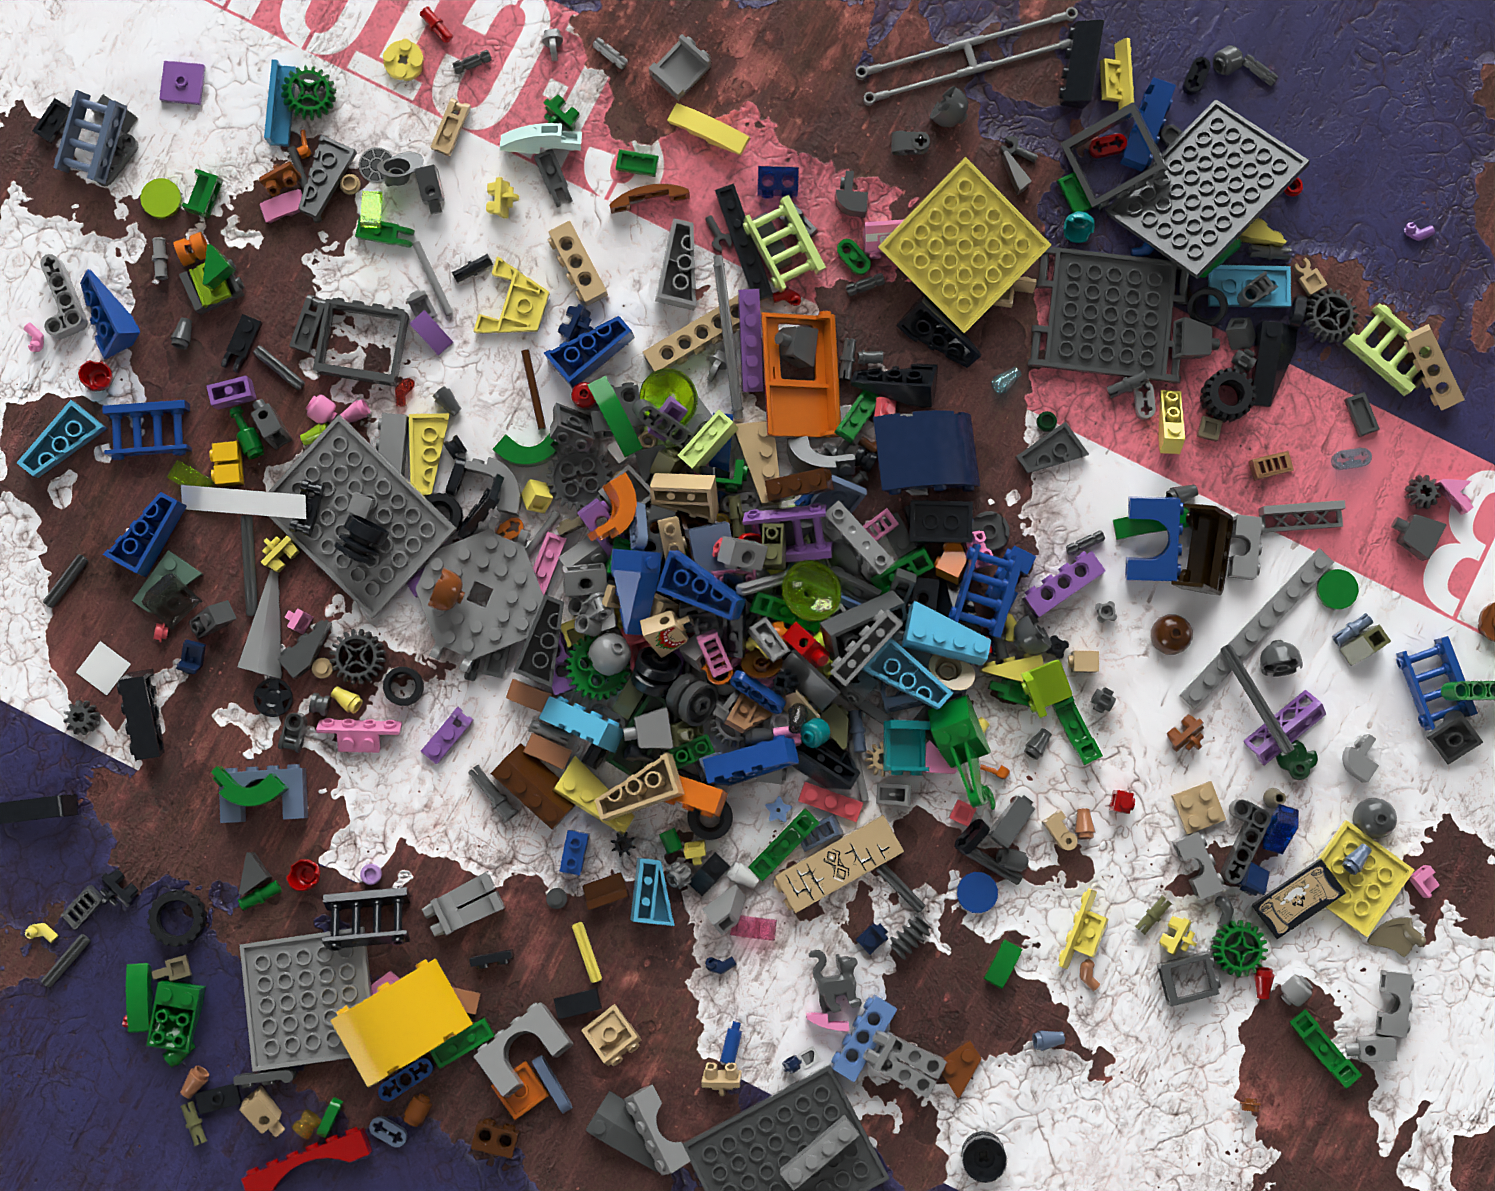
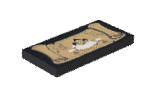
M1319 858L1253 903L1252 907L1274 937L1279 939L1346 894V891L1323 860Z

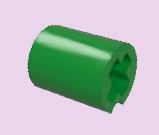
M675 828L659 834L667 854L683 848Z

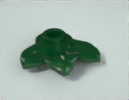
M1295 740L1291 743L1294 750L1288 754L1280 752L1276 756V760L1280 768L1289 771L1292 778L1304 780L1309 776L1310 769L1316 766L1318 756L1316 751L1307 752L1304 744ZM1296 767H1302L1303 772H1298Z

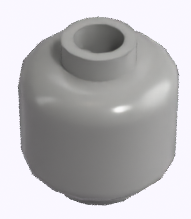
M1293 975L1282 984L1281 991L1283 994L1281 998L1289 1006L1294 1004L1299 1007L1312 996L1311 989L1313 987L1302 975Z

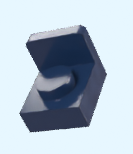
M873 922L855 940L871 955L884 941L889 939L886 936L888 931L881 923L876 925Z

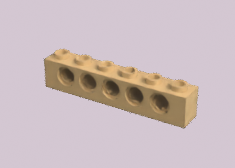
M738 295L729 300L730 314L734 310H739ZM719 306L643 351V356L655 376L667 374L672 370V366L684 364L689 360V356L694 353L699 355L706 350V346L709 344L715 345L723 340L722 328L719 329L714 326L716 321L721 320ZM731 315L734 334L739 331V318H734ZM699 331H706L708 336L700 339L697 337V333ZM682 341H688L691 344L688 349H682L679 345ZM666 351L673 353V357L669 360L662 357V354Z

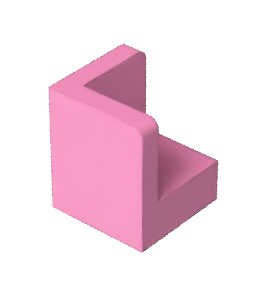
M1428 865L1420 867L1409 878L1423 898L1432 897L1431 892L1439 887V883L1433 876L1436 872Z

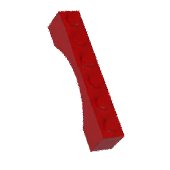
M357 1126L345 1131V1135L340 1137L337 1134L325 1139L326 1143L318 1145L317 1142L305 1147L306 1151L298 1153V1150L285 1155L286 1159L284 1160L273 1159L266 1163L267 1167L262 1169L256 1166L247 1170V1175L241 1178L245 1191H275L279 1182L291 1169L307 1161L332 1158L352 1162L369 1155L373 1150L364 1127L360 1129Z

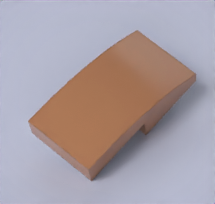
M512 679L506 698L542 712L548 697H553L554 694L541 688L533 687L520 680Z
M531 733L523 751L564 770L572 753L571 750Z

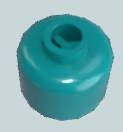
M813 718L800 728L801 740L810 748H817L830 738V727L821 718Z

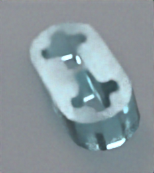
M1366 448L1341 450L1332 456L1331 464L1337 470L1360 468L1371 462L1372 454ZM1361 453V455L1365 456L1366 459L1363 460L1362 463L1360 459L1354 460V457H1357ZM1341 455L1343 459L1349 458V461L1344 462L1342 465L1341 462H1337V459Z

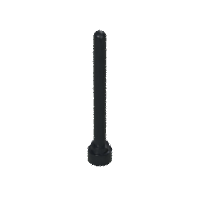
M629 744L624 752V759L630 762L641 761L650 764L657 760L642 753L639 747ZM681 768L677 769L680 776L715 787V784H708L707 780L702 782L700 776Z

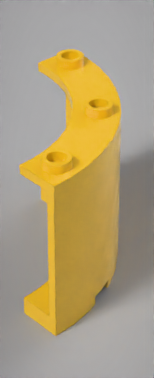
M436 958L430 962L426 959L415 965L417 968L415 971L391 985L387 981L377 987L379 992L350 1009L348 1006L336 1011L338 1016L330 1020L367 1087L411 1063L473 1024Z

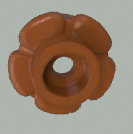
M1244 1098V1102H1240L1242 1104V1111L1259 1112V1105L1261 1106V1103H1257V1099Z

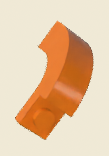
M626 472L602 486L610 499L612 512L605 524L587 534L591 541L596 538L601 541L609 535L613 539L625 531L631 524L636 511L637 499L633 484Z

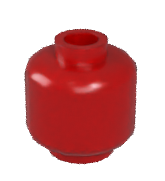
M588 382L578 383L571 392L574 405L581 410H590L597 404L588 387V384H590Z

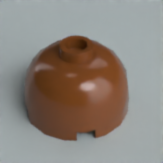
M443 568L442 575L438 579L430 597V602L427 605L441 611L452 609L456 603L461 604L465 592L462 591L463 583L460 577L454 572Z

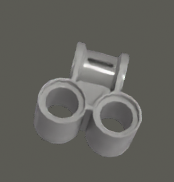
M595 593L587 600L582 598H572L570 600L568 611L570 614L577 616L574 624L577 632L589 636H597L602 629L601 621L612 614L611 608L602 604L605 593Z

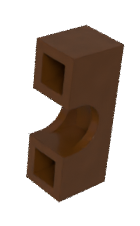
M819 468L765 481L768 501L774 503L795 499V496L819 494L834 490L831 470L827 468Z

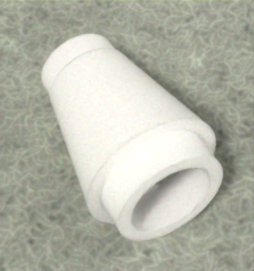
M734 862L727 873L730 881L754 888L759 880L741 862L739 864Z

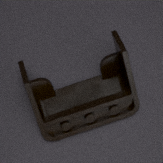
M1183 503V507L1190 511L1186 515V524L1192 529L1187 569H1183L1180 576H1177V581H1172L1171 585L1183 590L1220 596L1223 593L1233 531V516L1217 506Z

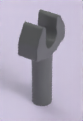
M1007 136L1005 138V141L1011 144L1012 148L1009 149L1001 146L1002 154L1004 151H1008L1010 155L1017 154L1029 161L1035 162L1038 155L1020 147L1017 137Z
M712 215L706 217L705 220L715 237L712 242L713 248L722 253L720 241H725L728 247L731 248L732 238L730 234L721 233Z

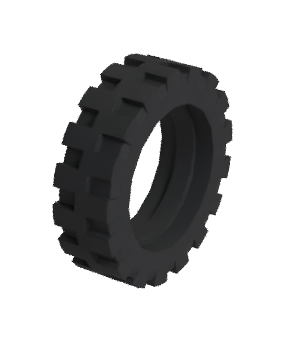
M174 890L160 895L157 900H154L151 904V909L148 911L149 919H147V923L150 925L151 929L149 930L151 934H154L155 939L158 942L161 941L164 945L172 947L186 945L195 941L202 934V930L206 926L205 917H207V912L204 911L205 906L203 902H200V898L197 895H193L190 891ZM176 900L188 904L194 915L192 927L188 932L180 936L171 935L166 932L161 923L162 910L168 903Z

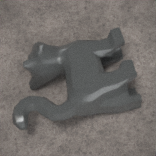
M812 950L809 953V957L818 958L819 960L813 968V977L819 990V1003L822 1013L832 1011V1013L840 1012L841 1006L836 1002V997L842 995L846 996L852 1008L860 1007L862 1002L860 998L856 997V980L854 976V969L858 964L857 959L849 956L840 957L839 954H836V965L840 974L823 977L821 971L826 966V955L821 950Z

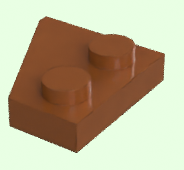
M970 1040L943 1057L947 1063L941 1074L957 1098L961 1097L982 1059Z

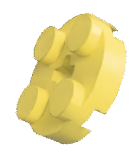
M408 39L392 43L383 53L384 67L393 79L411 81L422 72L424 62L422 51L415 43L410 42ZM401 57H408L406 65L398 63Z

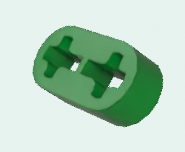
M333 1097L316 1134L324 1138L328 1137L344 1101Z

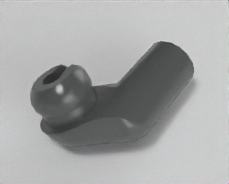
M1218 896L1215 900V905L1220 907L1222 911L1219 924H1227L1229 926L1234 913L1233 906L1227 897Z

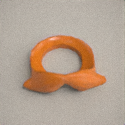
M718 654V655H716V656L710 658V660L712 661V660H714V659H716V658L721 657L722 655H721V654ZM707 662L701 667V670H705L708 680L716 685L726 684L733 676L732 668V670L728 671L726 679L717 681L713 678Z

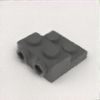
M556 403L553 407L550 438L559 444H568L578 451L588 452L595 440L592 417Z

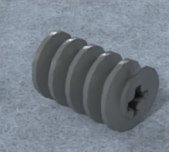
M917 913L914 914L916 921L908 920L910 927L902 925L904 933L896 931L898 939L890 937L892 945H889L904 960L907 959L904 952L912 954L911 946L919 947L917 940L925 941L922 936L923 934L931 935L928 929L932 928Z

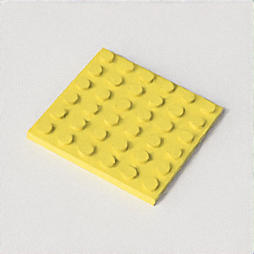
M964 157L878 248L965 333L1051 244Z

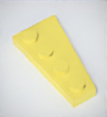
M574 756L553 791L600 820L595 799L609 791V789ZM629 813L609 821H600L623 835L635 816Z

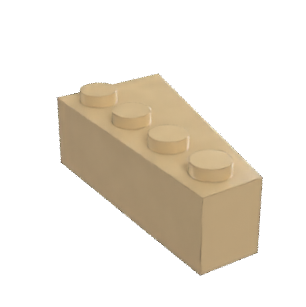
M669 753L663 754L659 759L648 764L638 773L631 775L621 784L616 785L596 798L595 803L600 820L609 821L685 795L673 755Z

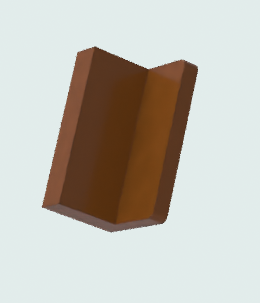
M621 872L582 886L588 910L629 896Z

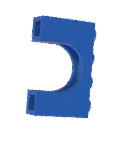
M1128 496V518L1153 519L1163 523L1168 532V542L1165 549L1157 556L1150 558L1126 557V580L1177 581V576L1181 574V564H1178V556L1182 555V544H1179V535L1183 534V523H1180V515L1184 513L1183 503H1181L1180 498Z

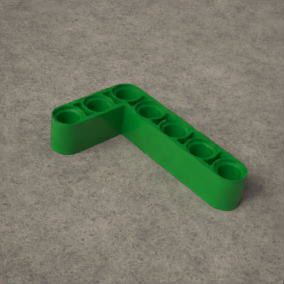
M1495 681L1447 682L1441 687V695L1447 701L1495 700Z

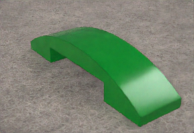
M604 376L588 384L624 458L643 449L607 377Z
M1185 508L1183 515H1180V523H1183V529L1189 528V525L1186 524V515L1190 511ZM1127 516L1112 520L1116 540L1167 531L1163 523L1153 519H1129Z
M761 592L755 593L749 610L791 625L797 622L804 629L818 633L824 613Z
M1073 696L1052 704L1075 752L1083 765H1086L1103 757L1095 739L1092 738L1074 703Z
M805 808L748 868L763 882L820 822Z
M1306 1009L1289 1022L1313 1054L1345 1089L1362 1076L1351 1061L1340 1052L1322 1031L1319 1024Z

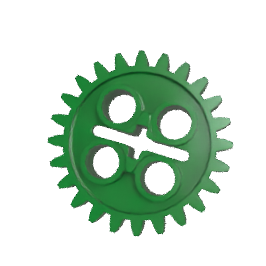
M587 635L584 637V640L582 638L577 640V644L574 643L571 646L573 650H569L566 653L570 658H566L564 662L569 664V666L563 668L570 673L565 676L566 679H572L569 686H576L575 693L581 690L582 698L588 694L590 701L595 696L597 701L602 700V697L607 700L610 698V695L614 697L617 695V691L623 690L621 684L624 685L628 682L623 677L630 675L625 669L611 676L601 674L594 669L591 657L589 658L587 652H589L590 645L598 638V635L592 636V638ZM580 660L586 662V669L581 667ZM591 677L597 679V686L592 684Z

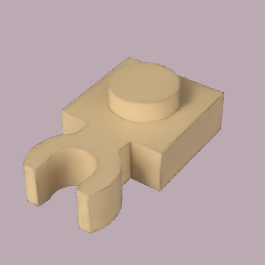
M1305 258L1302 260L1304 268H1300L1298 264H1295L1293 269L1296 273L1301 274L1302 277L1298 281L1309 297L1328 284L1317 268L1314 270L1310 269V261Z

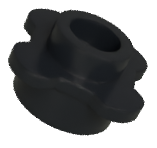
M1053 635L1050 637L1052 642L1051 648L1045 652L1056 656L1057 659H1062L1065 649L1069 647V643L1066 640L1059 639L1057 635Z

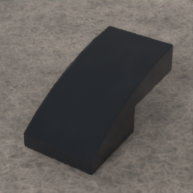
M597 988L554 998L558 1019L602 1009Z

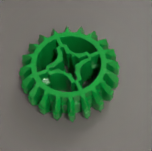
M305 65L304 71L297 67L296 74L290 71V78L285 77L284 82L286 84L281 85L283 90L281 97L286 98L283 100V104L289 105V112L295 110V117L302 114V120H305L306 116H310V120L313 121L314 115L321 119V112L327 115L329 113L327 108L333 109L334 105L332 102L336 101L334 96L336 89L332 88L334 81H328L330 79L329 74L322 76V69L315 72V66L308 70V67ZM304 80H314V82L307 83ZM295 85L298 86L300 91L296 100L292 95V89ZM321 87L324 88L326 93L322 102L317 95ZM305 103H310V104H312L313 106H312V107H307V106H303V105H304Z
M1238 920L1237 926L1234 921H1230V928L1227 924L1222 925L1224 931L1216 930L1220 936L1219 938L1212 937V940L1217 941V944L1211 945L1212 949H1216V952H1213L1211 955L1219 957L1215 960V964H1222L1220 970H1227L1228 975H1233L1235 972L1236 977H1241L1242 973L1244 976H1249V970L1252 973H1256L1255 965L1260 968L1263 967L1259 961L1260 959H1267L1265 956H1262V952H1268L1267 948H1262V945L1267 944V940H1260L1264 934L1263 932L1257 933V926L1251 928L1250 922L1244 924L1242 920ZM1236 932L1234 940L1230 944H1225L1227 938ZM1244 932L1252 938L1254 946L1247 945L1245 937H1243ZM1240 945L1248 949H1243L1239 953V951L1231 949V947L1236 948V946ZM1224 951H1229L1233 954L1235 965L1228 961ZM1249 953H1253L1252 958L1247 963L1242 965V962H1244L1245 956Z

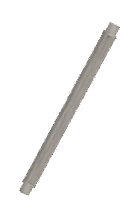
M722 255L713 256V267L728 372L731 410L733 411L734 419L743 418L742 410L744 408L742 407L725 263H723Z

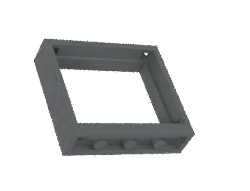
M1133 102L1060 143L1094 209L1099 208L1101 210L1104 207L1110 206L1112 200L1125 198L1129 195L1128 192L1130 190L1143 188L1147 185V181L1152 178L1154 180L1161 178L1160 176L1164 175L1165 171L1168 170L1137 105ZM1133 116L1157 165L1096 198L1072 150Z
M339 297L326 299L313 371L320 375L397 387L409 315L404 311L405 309H399L398 307L387 309L384 308V305L376 303L369 306L364 305V302L353 300L352 303L344 302L345 300ZM335 310L400 321L391 374L325 364Z

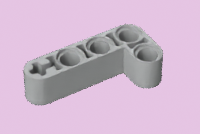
M53 254L43 256L40 265L60 311V314L46 320L44 329L54 338L64 339L84 330L88 324L87 317L64 263ZM60 280H64L63 285L57 288V283ZM68 298H71V303L68 306H65V301ZM79 316V321L76 324H72L73 318ZM60 324V329L57 332H53L54 326Z

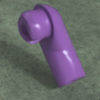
M1410 222L1404 229L1406 236L1417 241L1435 235V229L1432 225L1419 229L1415 223Z

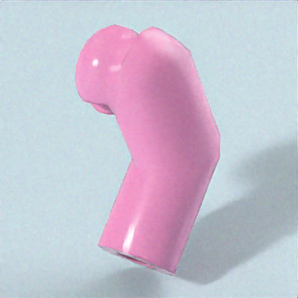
M28 323L24 327V330L32 337L28 348L32 352H40L44 345V335L32 323Z
M792 726L773 728V737L785 735L786 738L794 739L795 746L801 744L802 736Z

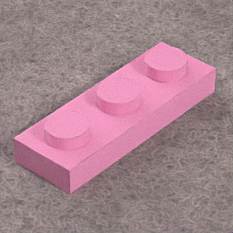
M548 531L533 566L543 595L547 592L559 561L558 557L561 556L567 541L566 538Z

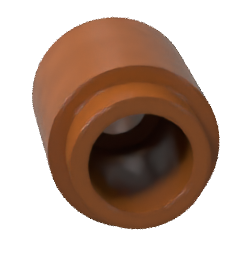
M422 1093L414 1095L404 1112L403 1120L414 1127H418L420 1123H423L432 1107L431 1099Z

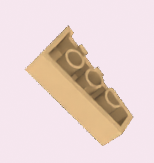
M767 421L736 424L739 429L734 434L746 466H748V471L756 494L759 497L761 507L781 505L782 502L774 503L768 501L765 481L779 478L775 436L767 435Z

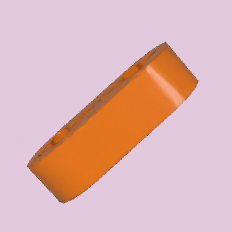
M512 517L500 524L496 533L501 535L505 532V535L502 537L512 541L519 536L521 529L524 530V524L519 518ZM512 522H514L515 524H520L518 526L519 531L515 532L514 530H512L509 533H507V530H509L512 527Z

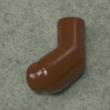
M862 436L857 445L866 448V451L869 453L874 452L877 454L876 441L871 442Z

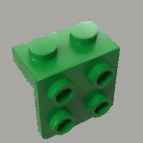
M736 459L734 479L716 478L717 488H723L725 492L737 493L738 490H742L743 481H747L748 466H745L744 460Z

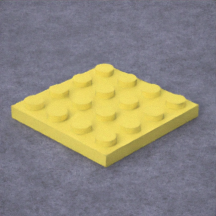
M1344 820L1317 858V860L1319 858L1323 860L1346 891V894L1325 908L1365 937L1370 935L1414 872L1412 867L1347 820ZM1363 843L1372 852L1369 854L1362 871L1353 875L1343 868V859Z

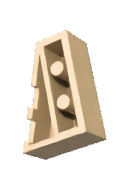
M654 473L649 487L652 505L675 512L680 510L689 513L691 517L699 516L708 519L710 523H715L719 511L715 475Z

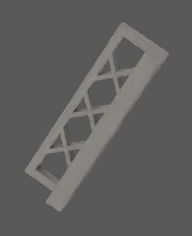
M1345 500L1263 506L1258 511L1259 517H1262V523H1264L1263 533L1343 527L1342 510L1346 506ZM1336 511L1337 523H1329L1324 519L1328 512ZM1308 513H1312L1318 518L1315 524L1310 525L1304 520ZM1287 515H1293L1298 519L1294 526H1289L1283 521ZM1265 516H1272L1278 523L1274 527L1266 528Z

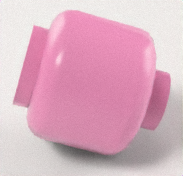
M324 395L313 396L305 408L307 416L318 424L331 423L337 415L334 412L336 404Z

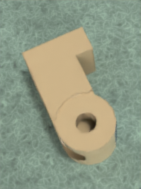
M1058 810L1043 820L1042 823L1060 848L1073 850L1077 846L1078 839L1064 825L1062 820L1067 817L1061 810Z

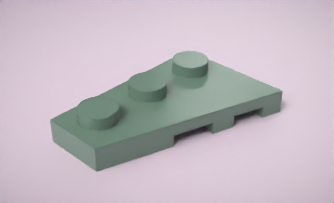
M168 550L132 601L147 612L152 613L171 599L177 592L186 588L189 583L201 577L203 573Z

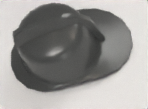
M403 152L379 162L377 170L383 175L387 187L393 185L401 186L409 181L411 173L415 172V168L422 167L424 159L416 152Z

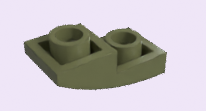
M631 677L611 708L612 711L627 720L631 719L638 704L646 695L633 686Z

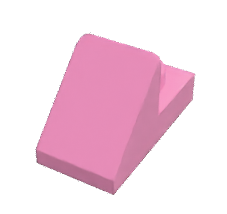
M1442 479L1434 484L1435 487L1441 486L1439 491L1460 515L1468 513L1474 508L1470 498L1460 492L1472 481Z

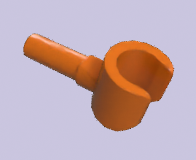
M302 129L300 133L303 146L298 147L297 150L301 158L304 159L311 155V150L307 144L306 132Z
M982 764L980 766L981 770L995 774L1000 779L1007 778L1010 770L1002 765L998 770Z

